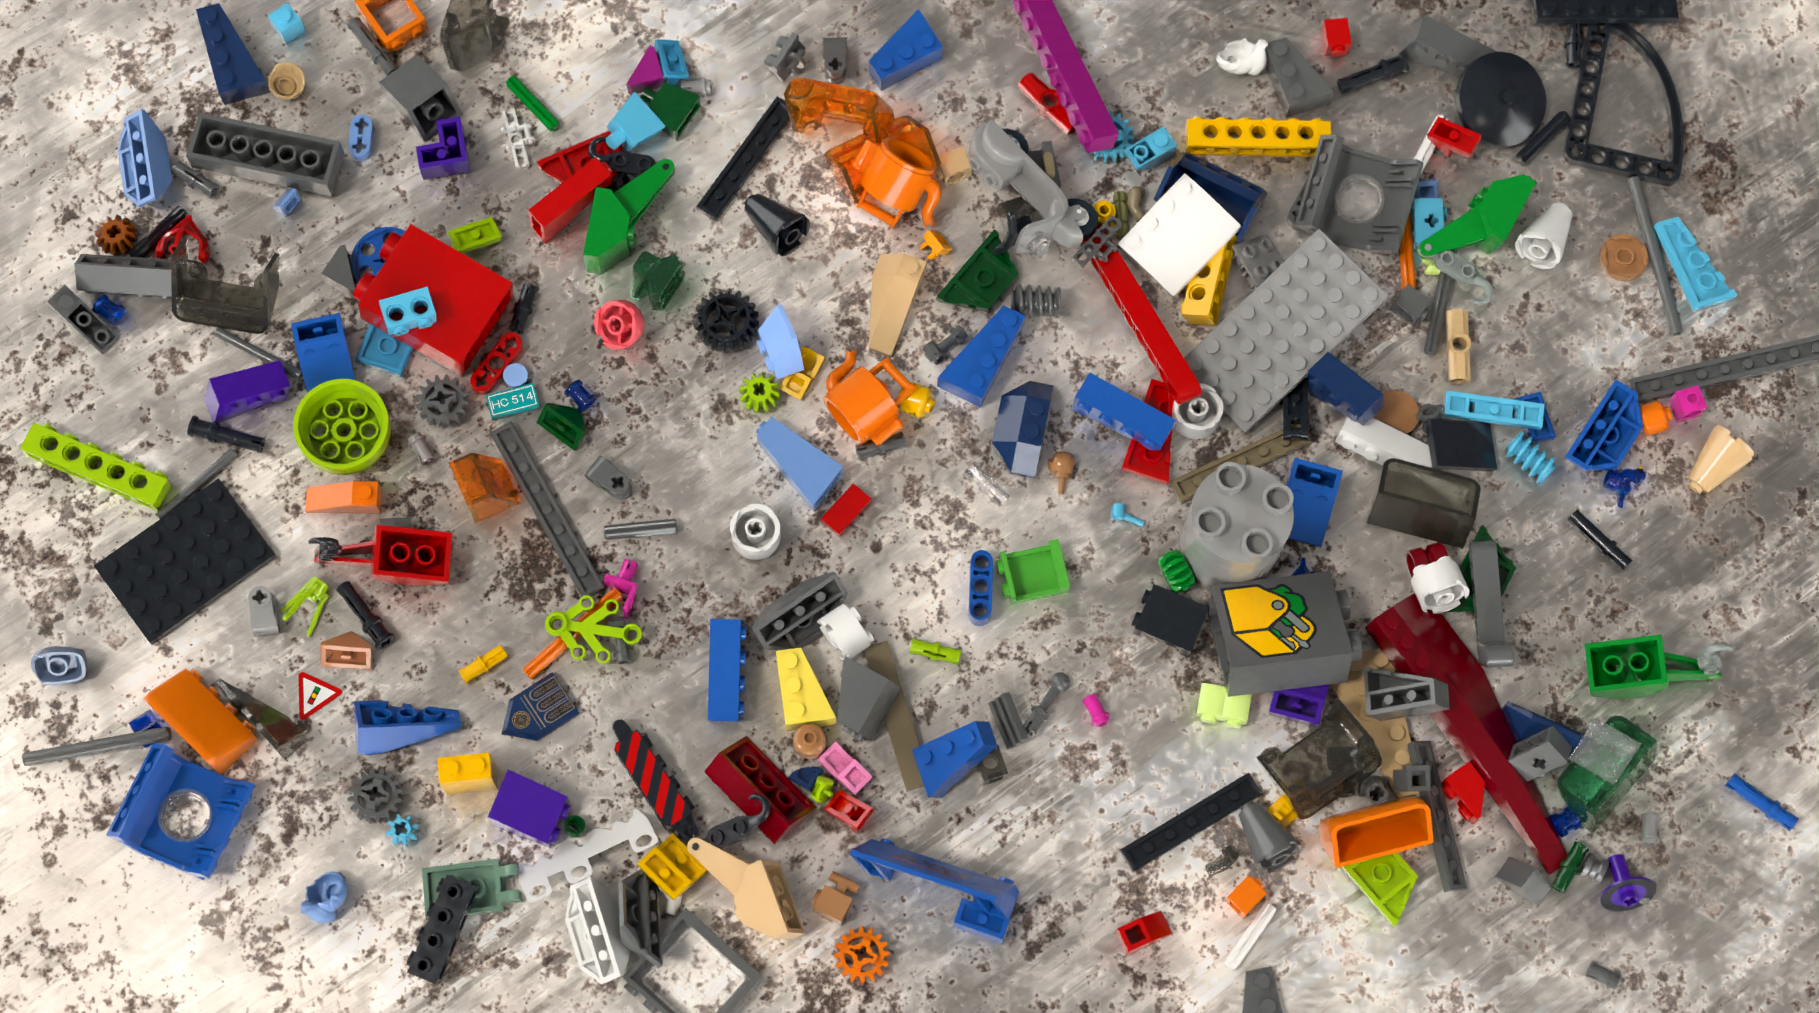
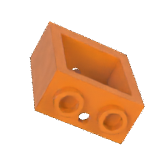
M354 0L358 12L389 53L400 50L404 47L405 43L413 38L421 37L428 30L425 17L412 0H403V2L415 19L389 35L384 33L371 13L392 0Z

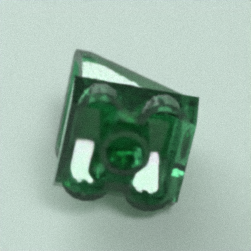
M647 251L642 252L633 265L629 290L630 297L634 300H640L649 296L652 310H664L685 277V271H683L684 263L678 260L676 254L660 259Z

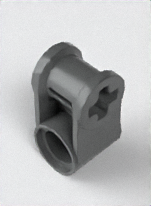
M847 37L823 38L825 79L831 84H840L845 80Z
M601 455L584 473V476L591 483L603 489L617 500L627 499L632 493V486L626 474ZM616 484H618V485H622V484H623L624 487H623V488H621V487H617V488H616L615 485H616Z

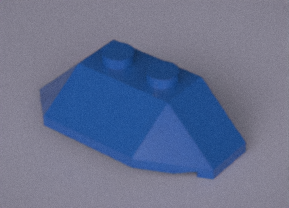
M1615 379L1564 458L1584 471L1618 468L1643 429L1637 392Z

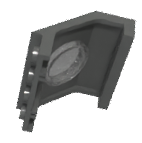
M1338 134L1321 135L1295 226L1311 235L1320 229L1333 243L1387 257V253H1398L1423 162L1418 159L1394 160L1344 145V138Z

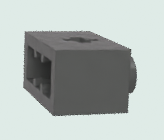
M1551 726L1514 744L1508 761L1528 782L1536 777H1543L1547 772L1555 768L1564 767L1569 761L1572 746L1554 726Z

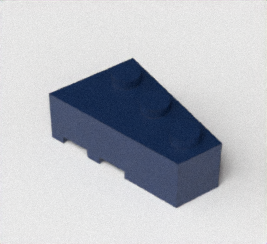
M1329 352L1308 370L1310 395L1346 415L1354 422L1364 426L1384 407V395Z

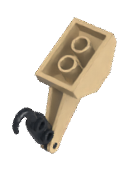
M753 794L749 796V799L759 800L762 804V811L755 816H737L716 825L708 831L704 839L692 838L687 844V849L735 896L734 903L736 907L734 912L737 919L743 925L774 939L793 940L806 933L779 862L759 860L751 863L723 849L746 839L758 825L765 822L769 817L771 807L767 798L761 794Z

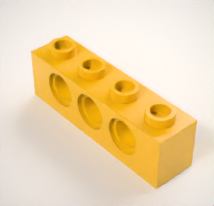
M1236 235L1186 285L1187 292L1185 301L1181 304V314L1189 324L1217 326L1234 253L1232 246L1236 245Z

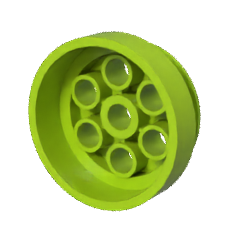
M335 379L319 384L304 396L294 415L293 431L298 447L313 466L327 473L347 475L368 468L381 457L389 443L391 421L384 402L372 388L356 380ZM332 409H340L338 415L329 416ZM356 410H365L362 416H353ZM326 429L324 435L315 436L317 430ZM344 429L351 430L348 436H340L341 431ZM368 430H376L372 437L364 436ZM331 449H336V450H337V453H336L335 456H333V457H327V456H326V453H327L329 450H331ZM354 450H362V454L359 457H351V453Z

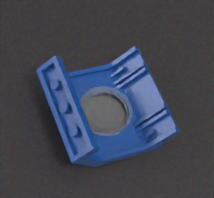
M153 743L106 836L141 855L204 881L205 878H209L215 871L217 861L222 851L228 846L229 837L233 829L240 822V815L245 805L251 800L255 785L248 781L231 779L183 759L173 753L174 749L165 744Z

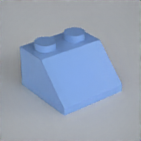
M782 304L777 305L758 329L760 340L756 342L760 354H766L764 361L768 371H773L776 379H780L803 371L804 365L797 336Z

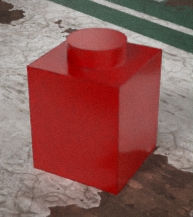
M1348 18L1324 20L1321 27L1324 55L1341 57L1348 54L1352 44Z

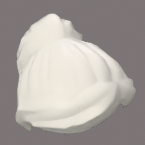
M1243 38L1240 41L1228 43L1225 49L1220 51L1216 57L1218 66L1237 75L1245 73L1253 76L1258 75L1266 67L1267 56L1265 48L1268 46V42L1260 39L1254 44Z

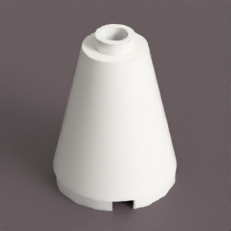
M1563 203L1552 204L1518 236L1515 242L1516 251L1522 259L1524 257L1528 258L1531 261L1530 265L1541 269H1552L1561 261L1572 219V212L1567 205Z

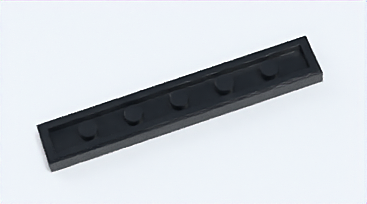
M778 96L774 99L697 204L696 210L717 222L797 112L796 107Z
M1248 772L1120 849L1119 852L1134 873L1237 811L1244 804L1260 797L1263 793Z

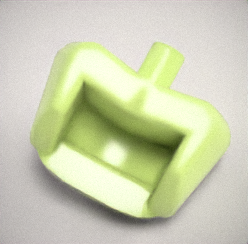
M1422 258L1421 263L1425 264L1424 274H1440L1441 270L1435 266L1432 258Z

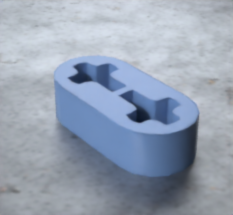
M367 115L355 116L350 125L348 148L352 158L357 161L368 159L372 153L374 126L372 120ZM361 123H365L367 126L363 128V134H360L358 128L361 126ZM362 141L364 149L361 150V153H357L356 149L359 148V142Z

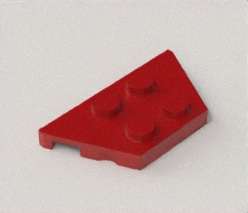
M606 131L536 161L537 166L557 183L562 184L592 160L588 153L591 141L598 137L607 138L612 133ZM600 142L596 146V152L603 155L622 151V145L612 149L606 142ZM612 170V173H611V174H612V180L615 179V176H616L617 174H619V173L615 172L614 170Z

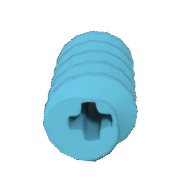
M1522 430L1505 448V450L1508 449L1506 457L1510 458L1516 455L1514 464L1517 465L1523 462L1522 471L1531 468L1529 477L1532 478L1539 475L1536 483L1540 484L1559 464L1553 465L1554 456L1545 459L1547 450L1538 453L1539 443L1530 446L1532 437L1523 440L1525 431Z

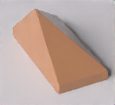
M350 631L321 642V666L372 669V646L354 632Z

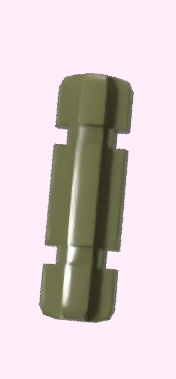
M1116 191L1113 195L1116 210L1115 217L1122 221L1121 228L1116 232V236L1119 238L1124 237L1130 231L1125 191Z

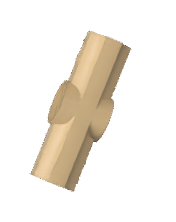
M1463 309L1448 310L1445 313L1447 337L1445 353L1448 359V382L1453 385H1462L1471 381L1469 351L1471 339L1469 338L1468 311ZM1453 343L1460 344L1463 350L1455 349Z

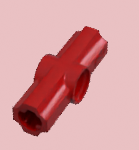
M1033 72L1027 73L1017 84V88L1038 107L1041 116L1049 118L1067 136L1072 134L1075 128L1070 124L1068 114L1064 106L1060 104L1056 90L1048 88ZM1046 101H1051V102H1053L1055 105H1054V106H1047V105H1045L1044 103H1045Z

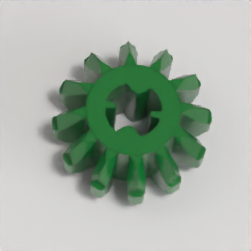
M1175 549L1158 558L1160 571L1173 592L1178 594L1195 585L1193 572L1180 551Z

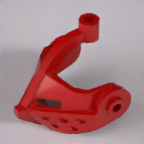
M186 215L181 222L158 241L156 246L157 258H163L169 241L174 237V244L170 246L169 251L174 255H179L182 251L180 247L182 236L184 233H188L199 242L198 259L201 260L202 264L208 263L210 246L206 237L192 220V215Z

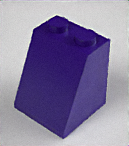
M507 770L489 812L488 819L493 827L550 848L552 843H557L562 829L559 826L562 819H567L571 805H569L568 796L511 770Z

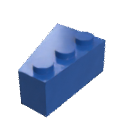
M919 9L869 60V73L880 91L942 59L943 46Z
M974 721L912 749L928 797L942 798L948 793L947 790L964 778L963 775L973 766L979 764L998 746L990 722Z

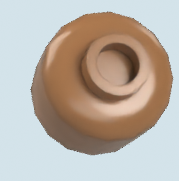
M815 724L802 725L794 733V749L799 756L805 759L819 757L826 747L824 731Z

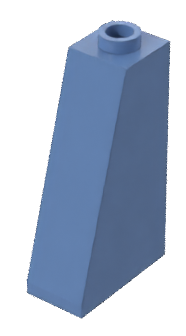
M771 416L767 422L763 421L757 428V443L807 506L815 512L843 475V466Z

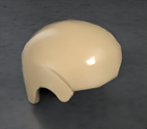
M289 61L276 64L268 77L270 92L276 98L284 101L296 99L302 93L305 86L303 70L297 64Z

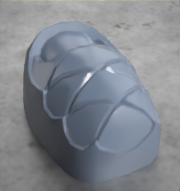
M52 646L40 649L33 655L31 668L43 685H61L83 679L87 672V660L82 649Z

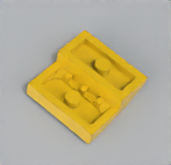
M673 833L658 847L655 846L637 863V866L672 900L682 895L708 872L688 852L687 847Z

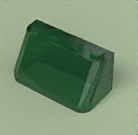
M1613 716L1604 723L1563 771L1557 780V790L1584 828L1593 834L1655 761L1657 740L1625 717Z

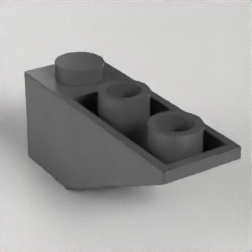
M65 284L61 285L44 302L101 354L119 337Z

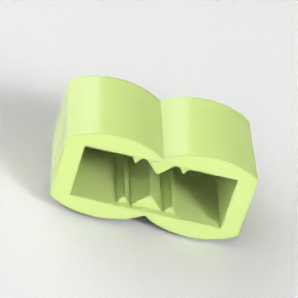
M1202 683L1196 716L1201 717V721L1206 723H1216V720L1226 722L1228 727L1241 728V725H1246L1252 694L1228 697L1225 687Z

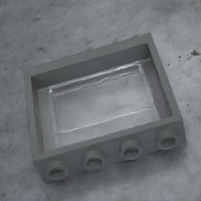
M687 908L662 933L663 966L658 968L640 957L622 977L626 982L623 987L634 997L639 994L646 1000L643 1005L651 1013H656L657 1011L659 1013H734L764 980L757 970Z

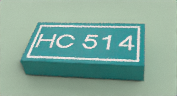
M534 383L486 395L492 420L540 408Z

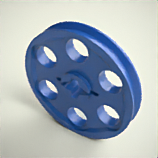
M382 227L368 232L357 242L351 255V269L357 283L361 279L359 273L363 268L372 269L373 275L377 276L384 265L382 262H386L379 257L384 244V238L392 232L403 236L405 230L396 227ZM366 245H371L375 248L374 253L370 256H365L361 253L362 248Z

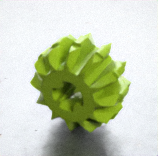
M762 371L760 377L756 378V374L752 372L751 380L743 379L744 386L739 387V393L742 394L740 402L746 403V410L754 407V413L758 414L759 409L763 408V411L767 413L769 412L768 405L774 408L777 406L775 400L780 399V393L777 392L780 386L779 383H773L774 377L772 375L765 379V373ZM757 390L759 391V396L755 395ZM760 390L764 391V395L760 394Z

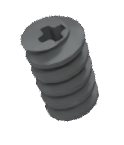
M1018 284L1015 290L1012 288L1011 309L1016 310L1018 307L1020 313L1024 314L1026 308H1028L1030 315H1033L1035 310L1038 309L1040 316H1043L1045 310H1048L1050 317H1053L1055 310L1058 311V314L1060 313V287H1056L1054 293H1052L1050 286H1047L1044 292H1042L1040 285H1037L1034 292L1029 284L1025 291H1023L1021 284Z

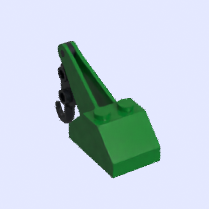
M598 137L591 141L588 147L591 159L596 157L601 163L603 161L606 162L617 173L638 177L614 193L611 189L596 187L583 251L585 267L588 273L603 274L630 255L631 248L636 246L637 234H635V225L675 174L674 163L671 160L662 159L657 163L649 155L624 151L607 155L598 154L596 146L600 142H606V137Z

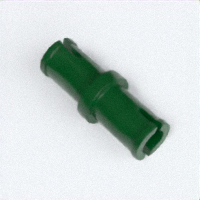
M1576 841L1573 843L1566 859L1560 862L1561 868L1550 885L1554 890L1562 894L1566 893V889L1574 875H1578L1580 871L1579 866L1589 848Z

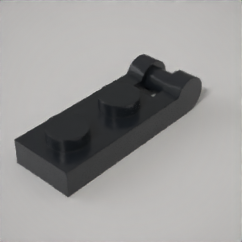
M1305 377L1283 398V441H1291V438H1301V441H1308V377ZM1291 424H1301V428H1291Z

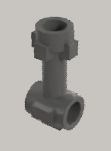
M960 325L956 328H951L949 330L951 335L939 344H936L935 341H930L924 346V355L930 363L940 364L946 358L944 351L955 343L962 345L968 335Z
M622 616L612 617V620H607V625L611 627L624 628L629 624L628 618H622ZM615 638L617 651L613 652V658L616 659V663L619 665L630 663L631 657H633L632 649L627 650L624 640Z

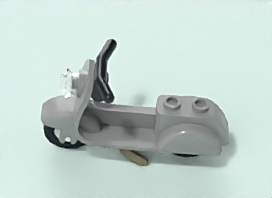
M990 120L988 123L983 122L976 129L969 145L968 161L970 167L977 171L985 179L986 183L996 191H1000L1011 184L1043 217V220L1033 223L1030 218L1025 216L1020 217L1017 221L1016 213L1012 210L1008 211L1006 214L1008 230L1004 241L993 248L994 254L1000 255L1014 246L1015 251L1019 254L1030 252L1032 257H1042L1050 249L1049 243L1053 240L1062 246L1079 249L1082 240L1088 238L1097 226L1098 217L1093 206L1078 198L1066 199L1061 189L1053 181L1055 168L1051 152H1045L1043 156L1045 173L1028 156V142L1022 134L1012 129H1002L993 120Z

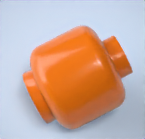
M1660 401L1639 406L1643 424L1641 432L1646 436L1668 429V421L1672 420L1668 406L1663 407Z

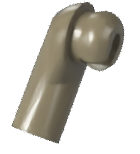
M1141 186L1132 187L1128 191L1126 201L1128 210L1137 223L1145 215V212L1140 207L1141 199L1145 196V190Z

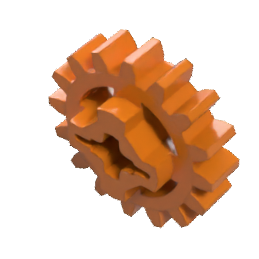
M862 926L859 927V933H855L851 928L849 929L850 936L848 938L843 934L840 936L843 944L836 943L835 948L840 951V953L834 954V959L840 960L836 964V969L843 968L842 977L844 978L848 974L851 975L852 983L856 978H860L861 984H864L865 978H869L871 982H874L875 973L879 976L883 975L880 969L881 966L888 967V962L883 960L890 957V952L883 951L888 946V943H880L882 935L879 933L873 936L872 928L867 933H864ZM856 939H862L861 943L859 944H850L852 941ZM872 942L878 948L879 956L872 952L870 948ZM862 950H865L868 958H863L862 961H859L858 955L854 953H860ZM844 955L851 958L853 962L852 969L846 964ZM871 965L874 967L867 972H861L862 968Z

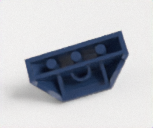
M1028 381L1001 396L992 444L1011 474L1030 478L1036 477L1054 385Z
M1507 701L1502 707L1503 714L1517 743L1554 726L1572 746L1569 761L1594 753L1602 745L1601 741L1579 733L1510 701Z

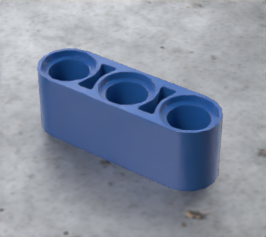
M985 550L976 551L970 561L968 617L975 626L986 625L990 620L992 611L993 557ZM977 560H984L988 566L981 569L975 565V562ZM984 584L987 587V591L979 593L974 589V586ZM976 608H983L987 614L983 617H977L973 611Z

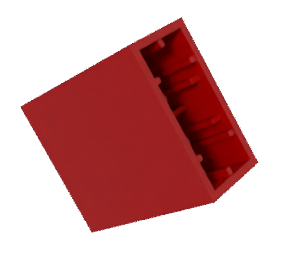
M410 224L403 236L396 232H392L379 254V257L386 262L377 276L370 272H366L362 276L354 290L353 297L360 301L358 307L361 319L388 334L379 300L428 287L437 321L433 322V325L428 328L419 329V327L409 329V332L400 336L391 334L390 336L463 377L512 300L513 282ZM418 306L414 311L418 314H423L427 311V308L425 306ZM393 313L390 316V319L393 321H399L403 318L401 313Z

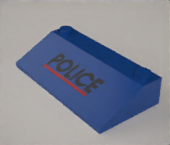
M881 838L880 841L871 839L851 849V857L869 875L891 881L894 870L955 889L972 895L985 913L1006 920L1010 919L1019 894V890L1013 885L1014 881L1000 876L998 880L896 847V843L885 838Z

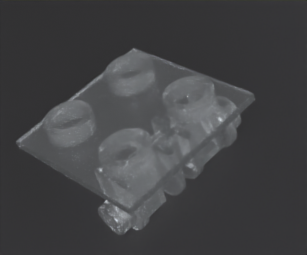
M1596 718L1595 721H1590L1587 727L1589 730L1569 759L1614 785L1640 748L1641 743Z

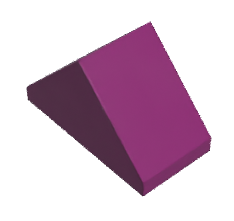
M651 45L626 83L628 94L630 95L634 92L640 94L646 87L652 90L658 89L664 84L656 51Z

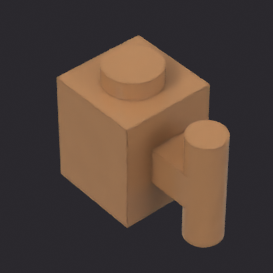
M832 871L829 881L837 884L835 890L824 885L822 891L819 889L816 891L811 903L814 904V913L842 925L853 903V898L845 895L847 890L857 893L861 884Z

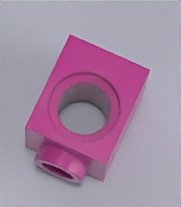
M1699 385L1676 391L1668 400L1676 423L1700 417L1707 408Z

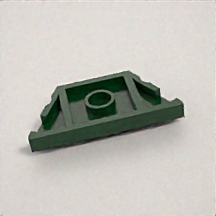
M995 229L937 295L936 300L938 302L989 312L1018 278L1019 273L1011 262L1008 251L1000 255L994 254L993 248L1002 243L998 231Z
M1481 525L1473 542L1493 539L1487 532L1486 527ZM1496 543L1502 598L1516 567L1505 556L1499 544ZM1468 550L1460 570L1468 586L1469 595L1466 599L1463 596L1459 600L1461 603L1459 606L1446 612L1474 613Z

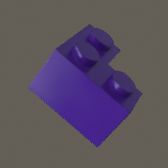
M460 116L436 120L440 142L416 146L419 169L423 180L471 172L465 133Z

